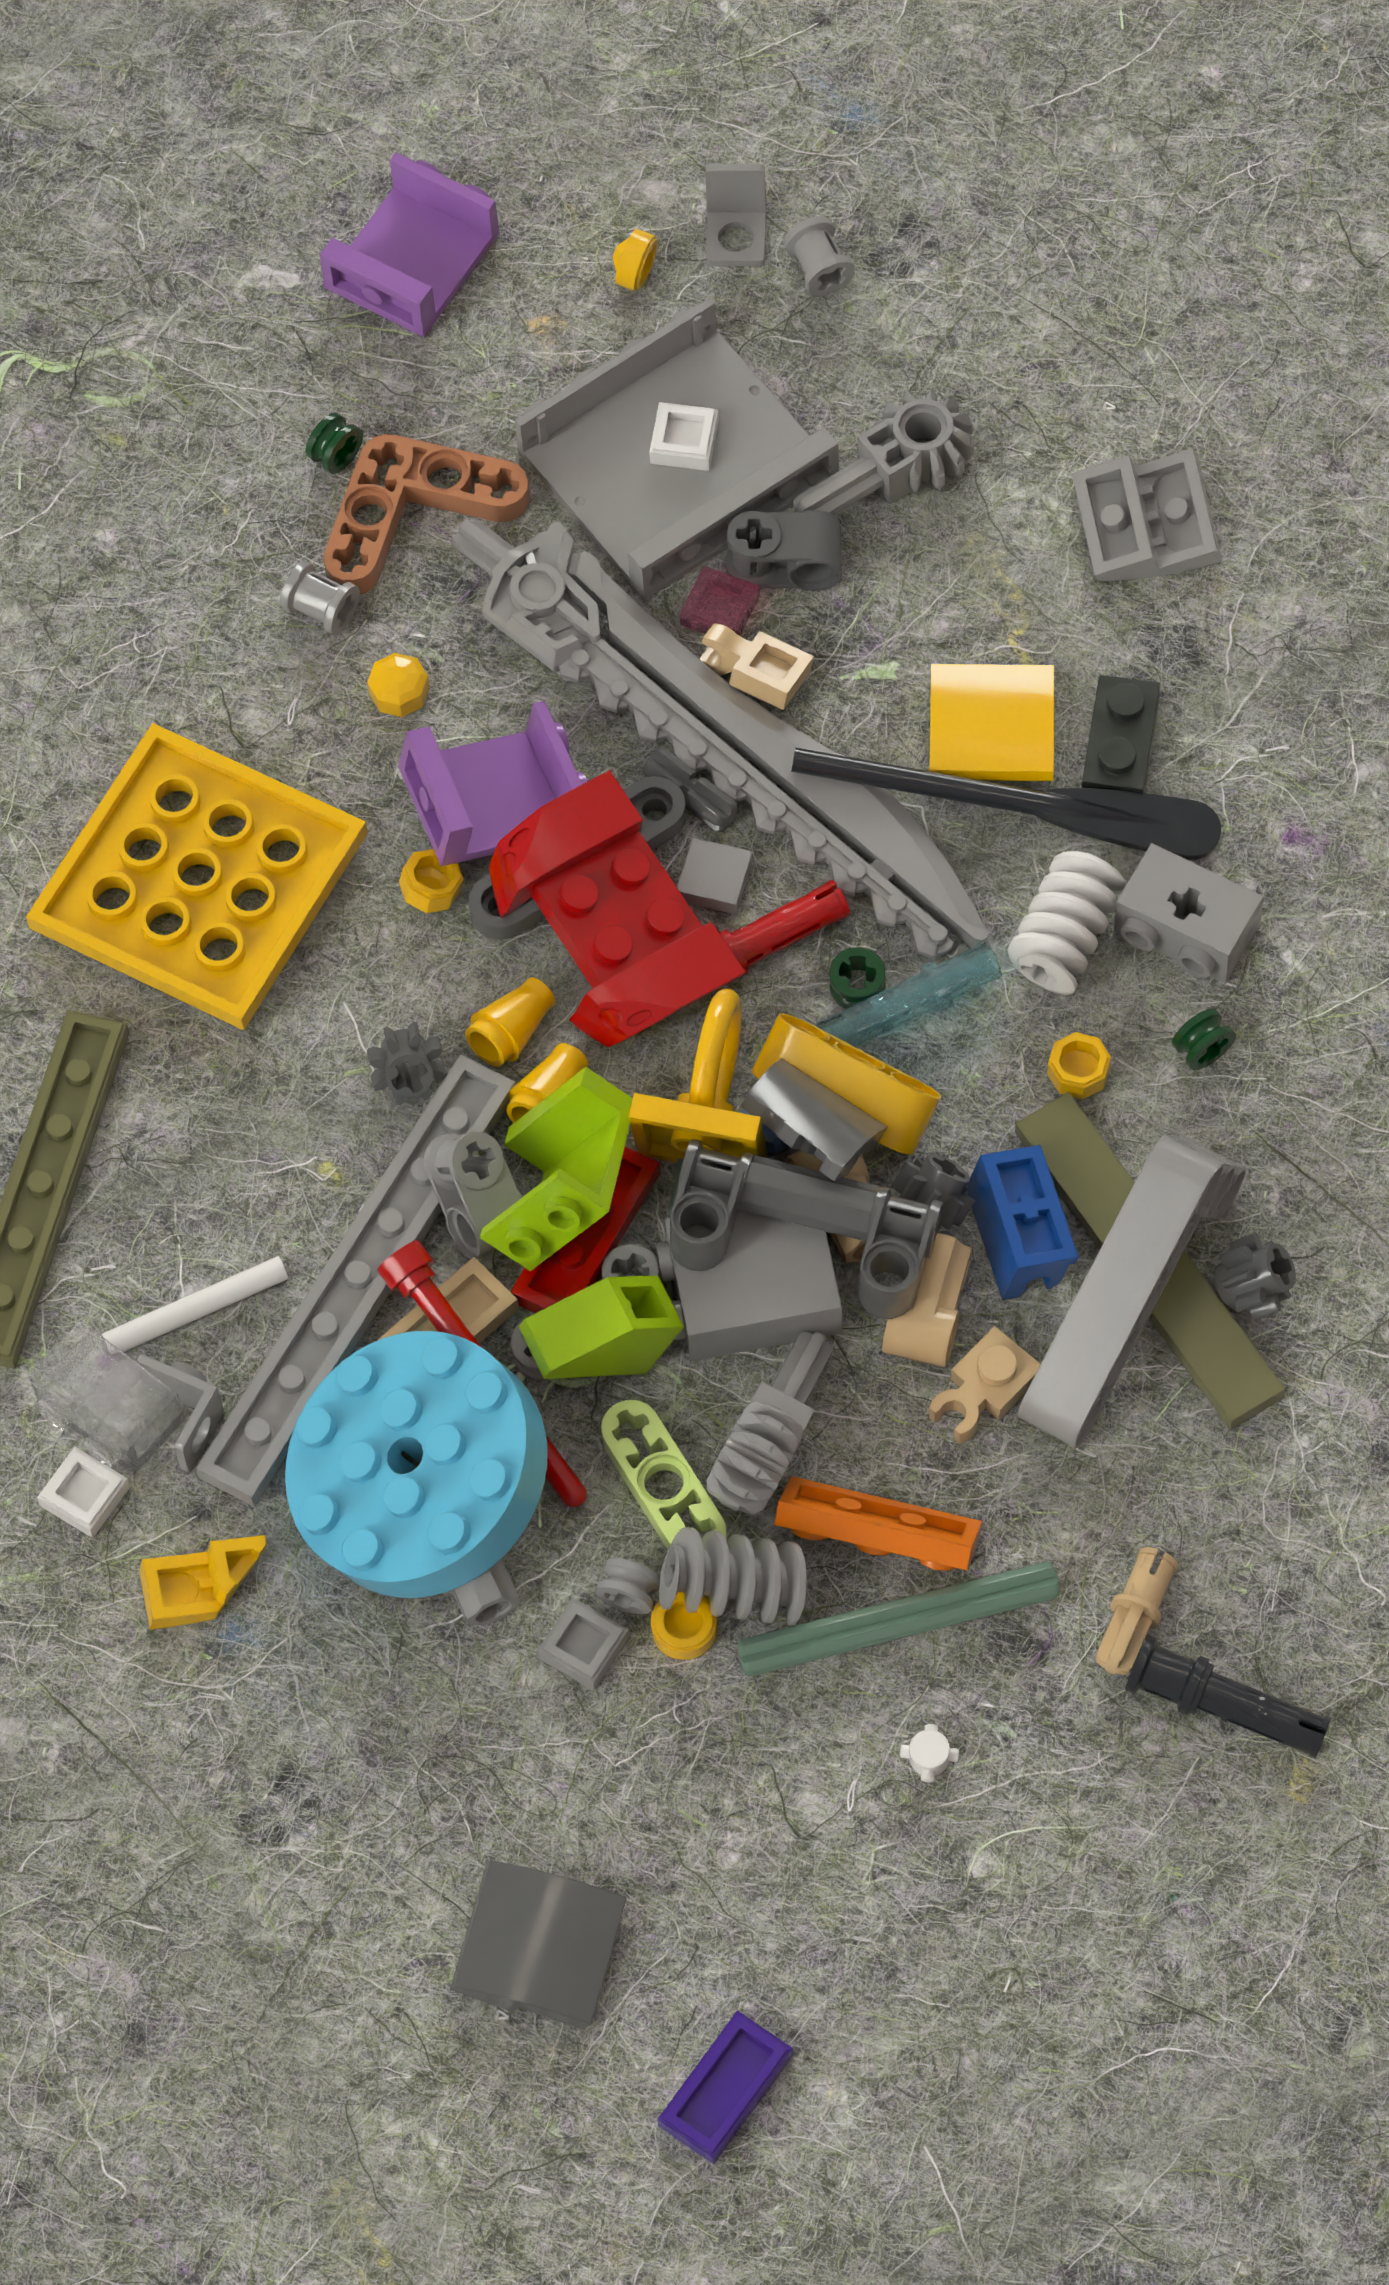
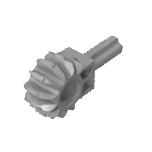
M933 388L925 395V399H916L906 390L905 395L902 397L903 406L886 402L885 408L882 410L883 420L876 421L874 427L857 437L859 459L795 497L793 501L795 512L819 510L836 515L877 489L889 504H892L912 491L916 494L922 483L931 481L941 491L943 485H945V475L961 479L962 473L965 471V461L971 460V457L974 455V439L971 437L973 423L969 413H959V403L956 402L955 396L939 403ZM921 438H928L933 440L927 443L915 442V440Z
M805 1331L800 1333L772 1385L770 1386L761 1381L750 1404L745 1407L743 1413L738 1418L706 1480L707 1492L720 1499L721 1504L736 1512L740 1510L754 1516L763 1511L766 1504L770 1501L803 1437L802 1433L815 1410L805 1404L833 1352L832 1346L825 1341L826 1336L818 1331L814 1332V1334Z

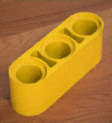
M784 1013L778 1014L751 1071L754 1076L760 1079L775 1062L781 1058L888 1126L879 1143L908 1155L914 1154L941 1099V1095L936 1090L802 1019Z

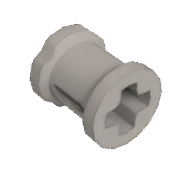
M824 216L811 217L796 224L788 231L783 241L788 254L797 257L806 274L804 278L805 286L809 294L814 296H825L843 288L855 275L853 262L850 257L841 254L833 239L835 229L830 219Z
M304 560L293 568L286 580L279 603L282 606V610L290 614L300 611L324 623V630L336 636L351 621L359 602L360 589L350 582L340 585L316 573L314 565Z

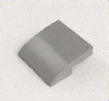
M1193 448L1135 466L1131 457L1127 455L1072 473L1093 571L1097 581L1142 579L1180 573L1222 562L1199 460Z

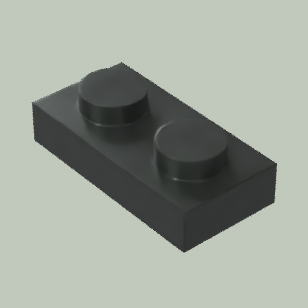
M1099 675L1082 788L1144 793L1160 693L1159 682Z

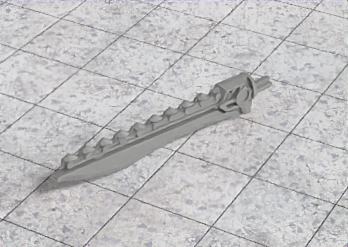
M475 517L471 521L466 518L461 522L459 532L451 539V544L492 575L482 609V616L551 670L554 672L560 671L561 678L576 683L584 679L592 681L595 684L601 709L615 713L623 709L631 711L634 714L640 739L656 743L657 740L667 739L673 744L676 757L695 771L706 769L712 774L714 785L735 801L746 800L750 803L757 830L775 835V832L785 830L791 835L797 861L810 865H815V862L825 861L831 866L834 882L837 884V889L840 888L842 893L854 897L855 893L862 892L869 895L872 899L877 923L895 928V925L903 923L912 929L917 954L935 959L936 956L947 954L953 948L954 942L947 936V929L944 926L973 950L978 952L986 950L989 936L988 928L984 927L975 906L948 861L926 831L896 797L885 788L791 772L795 747L835 755L840 754L782 721L744 693L729 685L728 682L675 639L601 569L600 562L590 552L574 554V540L561 522L553 521L547 531L538 533L531 541L515 548ZM598 609L607 617L609 642L614 647H616L620 652H622L627 658H629L633 663H635L640 669H642L646 674H648L653 680H655L659 685H661L666 691H668L672 696H674L679 702H681L685 707H687L692 713H694L698 718H700L705 724H707L711 729H713L718 735H720L724 740H726L731 746H733L737 751H739L744 757H746L757 768H759L763 773H765L769 778H771L776 784H778L782 789H784L789 795H791L795 800H797L802 806H804L808 811H810L815 817H817L821 822H823L828 828H830L834 833H836L841 839H843L847 844H849L854 850H856L871 864L869 865L860 856H858L853 850H851L847 845H845L840 839H838L834 834H832L827 828H825L821 823H819L814 817H812L808 812H806L801 806H799L795 801H793L788 795H786L782 790H780L775 784H773L769 779H767L762 773H760L756 768H754L749 762H747L743 757H741L736 751H734L730 746H728L723 740H721L717 735H715L710 729H708L704 724H702L697 718H695L691 713H689L684 707H682L678 702H676L671 696H669L665 691H663L658 685H656L652 680H650L645 674H643L639 669H637L619 652H617L613 647H611L607 642H605L600 637ZM891 882L895 883L899 888H901L906 894H908L912 899H914L919 905H921L925 910H927L943 925H940L937 921H935L924 910H922L911 899H909L898 888H896Z

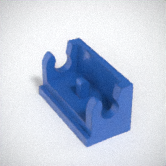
M1041 1145L980 1155L970 1176L966 1192L968 1196L975 1200L972 1210L1002 1300L1020 1297L1027 1289L1026 1285L1030 1281L1041 1277L1046 1289L1053 1288L1060 1283L1069 1265L1075 1264L1079 1257Z

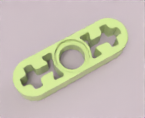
M638 1400L621 1401L609 1408L601 1424L604 1449L667 1550L674 1536L681 1528H685V1524L679 1515L687 1508H689L690 1520L700 1533L707 1532L710 1529L712 1531H719L727 1542V1530L723 1517L653 1408ZM629 1422L634 1429L645 1425L642 1429L644 1447L649 1456L641 1462L639 1451L632 1440L627 1437L618 1441L621 1437L620 1425ZM664 1470L676 1473L683 1481L681 1491L675 1497L667 1500L654 1498L645 1488L646 1482L651 1475Z

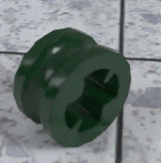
M337 412L330 413L312 431L306 444V456L314 462L322 461L323 468L331 474L339 473L352 462L362 445L363 431L354 424L347 425L346 419Z
M856 947L840 952L833 959L829 969L830 992L837 1004L844 1009L854 1012L866 1011L875 1007L883 999L886 990L885 965L880 956L872 950ZM852 970L865 971L866 980H864L863 989L850 988L849 979L852 977Z
M1207 1009L1192 1017L1176 1032L1172 1039V1046L1177 1052H1187L1186 1063L1192 1070H1200L1218 1060L1227 1052L1236 1039V1033L1232 1028L1220 1026L1222 1016L1216 1009Z

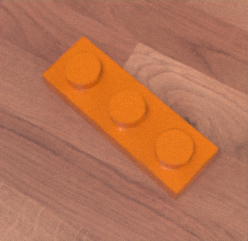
M791 1476L778 1501L774 1525L790 1528L795 1535L804 1539L824 1540L832 1538L853 1543L859 1550L871 1555L882 1556L895 1553L919 1559L921 1564L934 1570L949 1571L958 1568L967 1571L978 1545L982 1521Z

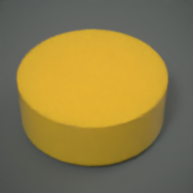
M682 1592L677 1593L669 1610L663 1609L658 1601L651 1614L653 1640L665 1655L678 1660H690L706 1653L715 1642L718 1630L717 1616H712L709 1600L703 1596L695 1613H688L686 1611L684 1593Z

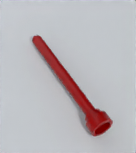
M419 1240L412 1241L403 1246L378 1267L377 1272L392 1292L400 1291L405 1299L412 1297L438 1332L456 1335L480 1346L434 1284L433 1280L437 1276L431 1269L434 1260ZM546 1435L547 1469L545 1478L567 1506L578 1507L586 1500V1488Z

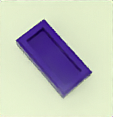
M737 2010L657 2119L658 2126L706 2160L715 2164L793 2056V2048Z

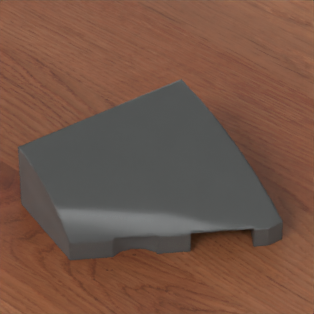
M782 1058L775 1062L761 1076L741 1104V1107L750 1115L760 1116L762 1123L774 1131L777 1137L791 1148L814 1155L823 1161L819 1171L833 1181L848 1176L862 1153L875 1149L888 1126Z

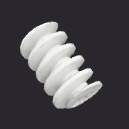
M1079 851L1062 852L1054 857L1049 867L1050 874L1044 876L1039 887L1040 894L1034 896L1028 908L1029 914L1023 917L1019 925V935L1013 937L1007 949L1010 961L1023 976L1039 987L1061 995L1074 993L1078 983L1072 974L1084 973L1088 962L1083 954L1087 955L1095 952L1098 941L1094 934L1105 932L1109 922L1104 914L1115 912L1117 896L1112 891H1121L1126 886L1125 879L1109 863L1092 854Z

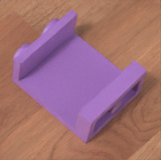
M395 152L389 160L393 189L350 246L333 237L319 254L323 280L326 289L425 337L499 236L496 201L491 199L485 191L477 186L469 184L464 186L442 175L437 168L426 161H413Z
M545 701L533 703L525 732L441 751L430 726L407 731L398 765L441 867L493 855L498 842L528 816L546 803L588 781L583 772H576L569 756V741L566 731L560 722L554 723Z

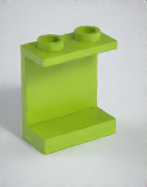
M584 1067L509 1126L504 1145L544 1172L542 1182L483 1227L480 1238L521 1266L532 1271L607 1214L610 1209L630 1127L628 1116L633 1098L589 1068Z

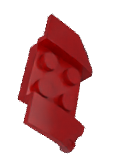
M610 770L546 803L528 816L498 842L489 865L491 883L501 918L511 914L532 896L593 988L585 994L569 1021L606 1047H611L742 977L746 973L712 921L704 926L700 923L639 832L643 822L642 817Z

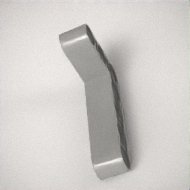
M1165 1134L1159 1139L1148 1156L1018 1410V1417L1075 1449L1081 1445L1103 1408L1201 1217L1220 1219L1224 1216L1243 1183L1246 1174L1245 1167L1190 1138Z

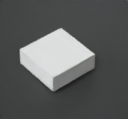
M659 402L649 452L650 464L710 471L719 423L718 409Z
M74 1447L37 1499L42 1508L94 1538L130 1489L128 1478Z

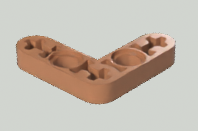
M383 434L373 437L365 443L359 454L328 540L323 560L326 577L340 585L350 582L358 586L360 595L371 590L380 578L407 501L495 522H508L517 519L525 513L530 502L529 481L526 472L518 464L508 460L398 435ZM388 458H395L398 465H391L385 477L386 488L379 486L378 465H385ZM441 468H452L462 475L456 485L447 489L433 486L428 479L433 472ZM478 476L480 484L475 483V493L471 494L473 486L472 477ZM502 484L512 486V491H506L502 499L493 497V492L499 491ZM368 504L378 505L387 512L384 519L374 525H362L353 516L359 508ZM354 542L361 544L360 555L362 565H355L351 573L343 572L342 565H349L354 555Z

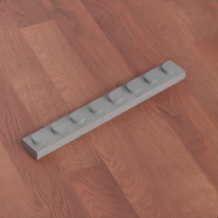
M461 1054L459 1055L197 1465L198 1478L255 1507L287 1456L296 1421L306 1402L324 1378L351 1355L391 1292L377 1272L378 1267L389 1256L408 1243L419 1240L422 1243L442 1211L423 1164L425 1151L430 1142L436 1137L448 1133L463 1135L470 1132H482L490 1135L510 1102L509 1091L515 1086V1081ZM441 1168V1171L444 1173L450 1172L449 1168Z

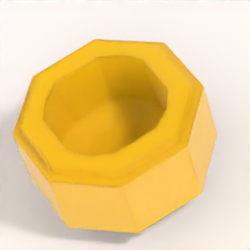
M393 653L374 662L367 681L369 695L379 712L398 717H404L423 708L430 689L428 675L418 658L399 653Z
M434 849L413 852L402 869L399 885L406 903L425 913L450 909L460 893L464 878L458 863L441 867Z
M1074 1032L1054 1042L1048 1061L1047 1075L1059 1094L1064 1095L1069 1092L1072 1097L1083 1100L1104 1089L1110 1071L1111 1056L1098 1037Z

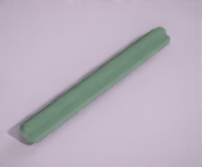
M1046 1561L744 1638L738 1642L737 1648L740 1664L745 1675L755 1676L1045 1602L1059 1596V1579L1052 1563Z

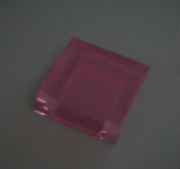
M703 566L679 614L680 625L706 634L711 626L716 623L730 628L737 635L741 636L760 597V587L751 582Z

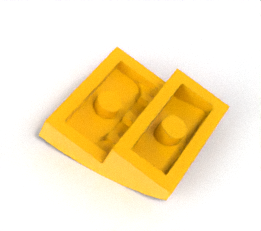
M931 664L929 771L977 780L1053 781L1054 665Z

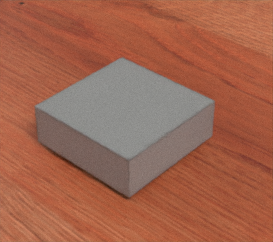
M692 838L677 888L688 904L737 915L753 863V852Z
M572 1597L537 1650L538 1659L595 1691L628 1641L629 1629Z

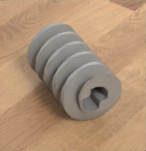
M681 1528L674 1536L663 1562L660 1575L659 1602L663 1609L669 1610L677 1593L682 1592L684 1593L686 1611L688 1613H695L702 1597L709 1596L712 1616L719 1617L722 1616L728 1600L733 1599L735 1613L739 1620H746L753 1604L759 1603L762 1622L768 1624L773 1622L779 1606H784L786 1622L788 1626H794L800 1619L805 1606L807 1591L805 1558L801 1547L796 1542H782L777 1548L776 1544L769 1538H760L751 1544V1541L741 1534L732 1535L726 1542L725 1537L719 1531H708L701 1538L695 1528Z

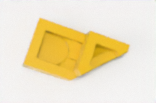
M265 1535L210 1541L207 1552L142 1559L139 1573L150 1630L216 1619L263 1554L267 1544Z

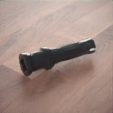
M1146 1635L1125 1687L1126 1691L1133 1694L1139 1689L1177 1704L1178 1712L1188 1715V1713L1195 1715L1197 1709L1309 1754V1757L1316 1759L1332 1718L1322 1717L1213 1672L1214 1665L1209 1663V1659L1199 1656L1194 1661L1157 1646V1638Z

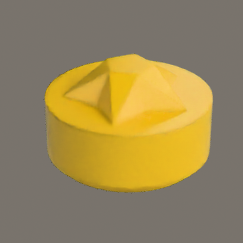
M635 228L629 238L616 246L612 256L616 270L615 284L632 291L640 290L643 287L657 253L658 239L656 235Z

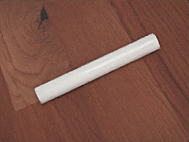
M276 1256L106 1331L101 1335L110 1356L114 1357L289 1278L280 1257Z

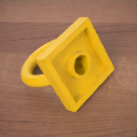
M722 989L714 995L710 1002L696 1051L690 1093L680 1094L677 1101L634 1093L628 1117L638 1153L650 1158L677 1163L678 1158L684 1159L689 1142L693 1138L701 1140L703 1148L738 1157H741L745 1152L767 1158L761 1117L734 1112V1107L727 1102L737 1060L742 1018L741 1000L734 990Z

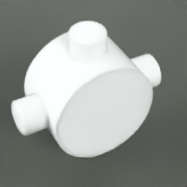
M927 1724L924 1731L917 1733L912 1738L910 1745H901L900 1758H909L912 1768L921 1775V1781L929 1783L934 1781V1776L941 1774L947 1768L949 1761L958 1762L959 1749L949 1747L948 1740L943 1734L938 1732L937 1725Z

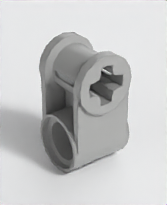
M470 1132L463 1135L448 1133L436 1137L430 1142L425 1151L423 1164L426 1175L444 1212L446 1225L453 1242L467 1258H478L495 1249L480 1238L482 1228L523 1196L517 1190L504 1159L502 1148L496 1139L482 1132ZM478 1151H485L487 1155H479ZM441 1168H449L450 1172L444 1173L441 1171Z

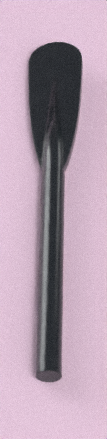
M795 747L791 770L794 773L1032 814L1069 831L1137 850L1147 851L1150 844L1153 843L1187 860H1197L1208 856L1216 848L1221 835V824L1217 814L1208 805L1195 800L1094 788L1033 790Z

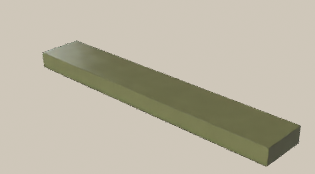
M71 1010L66 1011L0 1202V1366L16 1368L130 1033L127 1023Z
M1067 1092L1016 1122L1015 1133L1025 1147L1041 1145L1055 1189L1100 1250L1135 1182L1071 1094ZM1184 1250L1149 1319L1231 1430L1283 1399L1285 1387Z

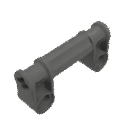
M692 1138L685 1153L677 1194L671 1209L670 1250L673 1258L681 1266L689 1270L705 1271L714 1268L723 1260L727 1253L739 1210L866 1241L860 1266L859 1300L869 1314L880 1319H894L908 1312L916 1300L926 1260L930 1258L935 1244L944 1202L934 1199L928 1205L891 1195L890 1188L884 1186H876L848 1178L833 1181L820 1171L757 1156L749 1152H745L741 1157L706 1149L703 1148L701 1140ZM693 1225H705L714 1232L704 1238H694L684 1230ZM888 1272L900 1276L904 1281L899 1285L884 1286L877 1283L874 1277L877 1274Z

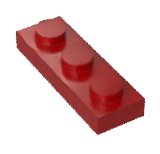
M626 1146L624 1147L609 1212L532 1271L526 1268L523 1269L510 1291L518 1299L519 1306L537 1313L596 1283L602 1273L601 1269L605 1257L611 1250L617 1248L661 1174L659 1162Z

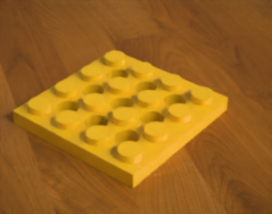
M152 723L30 909L26 920L29 929L239 1029L245 1030L368 834L366 821ZM174 791L186 792L192 796L190 804L180 811L170 812L159 806L161 799ZM226 816H236L246 822L241 832L230 837L217 835L212 831V828L219 819ZM141 840H154L161 845L159 852L148 860H136L128 855L130 847ZM279 841H290L299 847L298 853L288 861L277 862L266 856L268 848ZM193 865H207L215 871L213 877L202 885L193 886L181 880L184 871ZM111 888H120L130 894L126 903L117 909L108 910L96 904L99 895ZM247 890H260L268 895L267 902L261 908L254 911L242 910L234 904L237 897ZM165 913L176 914L183 919L181 927L172 934L159 935L149 929L151 922L159 915ZM216 939H228L237 945L235 952L224 960H211L203 954L205 947Z

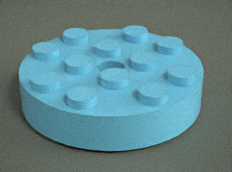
M413 1331L385 1337L363 1347L344 1359L324 1378L306 1402L296 1421L286 1459L285 1483L289 1508L296 1527L309 1547L323 1561L356 1584L382 1595L399 1598H419L445 1593L467 1584L493 1567L513 1547L526 1529L536 1510L545 1482L547 1469L546 1432L540 1411L529 1390L508 1368L477 1344L456 1335L436 1331ZM402 1451L406 1452L417 1462L421 1460L417 1468L414 1469L415 1466L400 1455Z

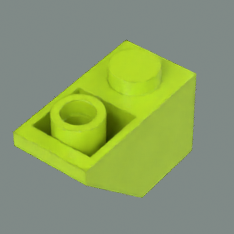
M658 1275L606 1277L525 1318L519 1325V1329L544 1379L646 1374L684 1328Z

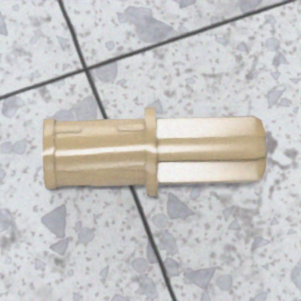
M1151 1547L1141 1548L1137 1553L1136 1562L1122 1594L1115 1595L1112 1598L1110 1608L1113 1611V1615L1095 1654L1096 1663L1105 1668V1671L1109 1674L1128 1675L1131 1672L1146 1635L1150 1629L1159 1626L1162 1620L1159 1607L1172 1577L1178 1570L1177 1561L1166 1552L1156 1573L1152 1575L1150 1571L1159 1549Z

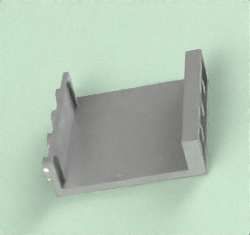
M711 298L706 299L694 308L680 310L669 320L667 325L644 339L638 338L629 342L620 351L619 355L597 369L583 371L572 381L570 386L548 400L543 399L534 402L523 412L521 417L515 420L519 454L644 601L728 547V526L734 517L748 511L783 512L793 505L795 497L839 471L838 442L825 427L810 436L717 331L715 302ZM659 402L718 409L719 423L710 471L650 464L649 452ZM751 527L750 532L754 531L756 527Z

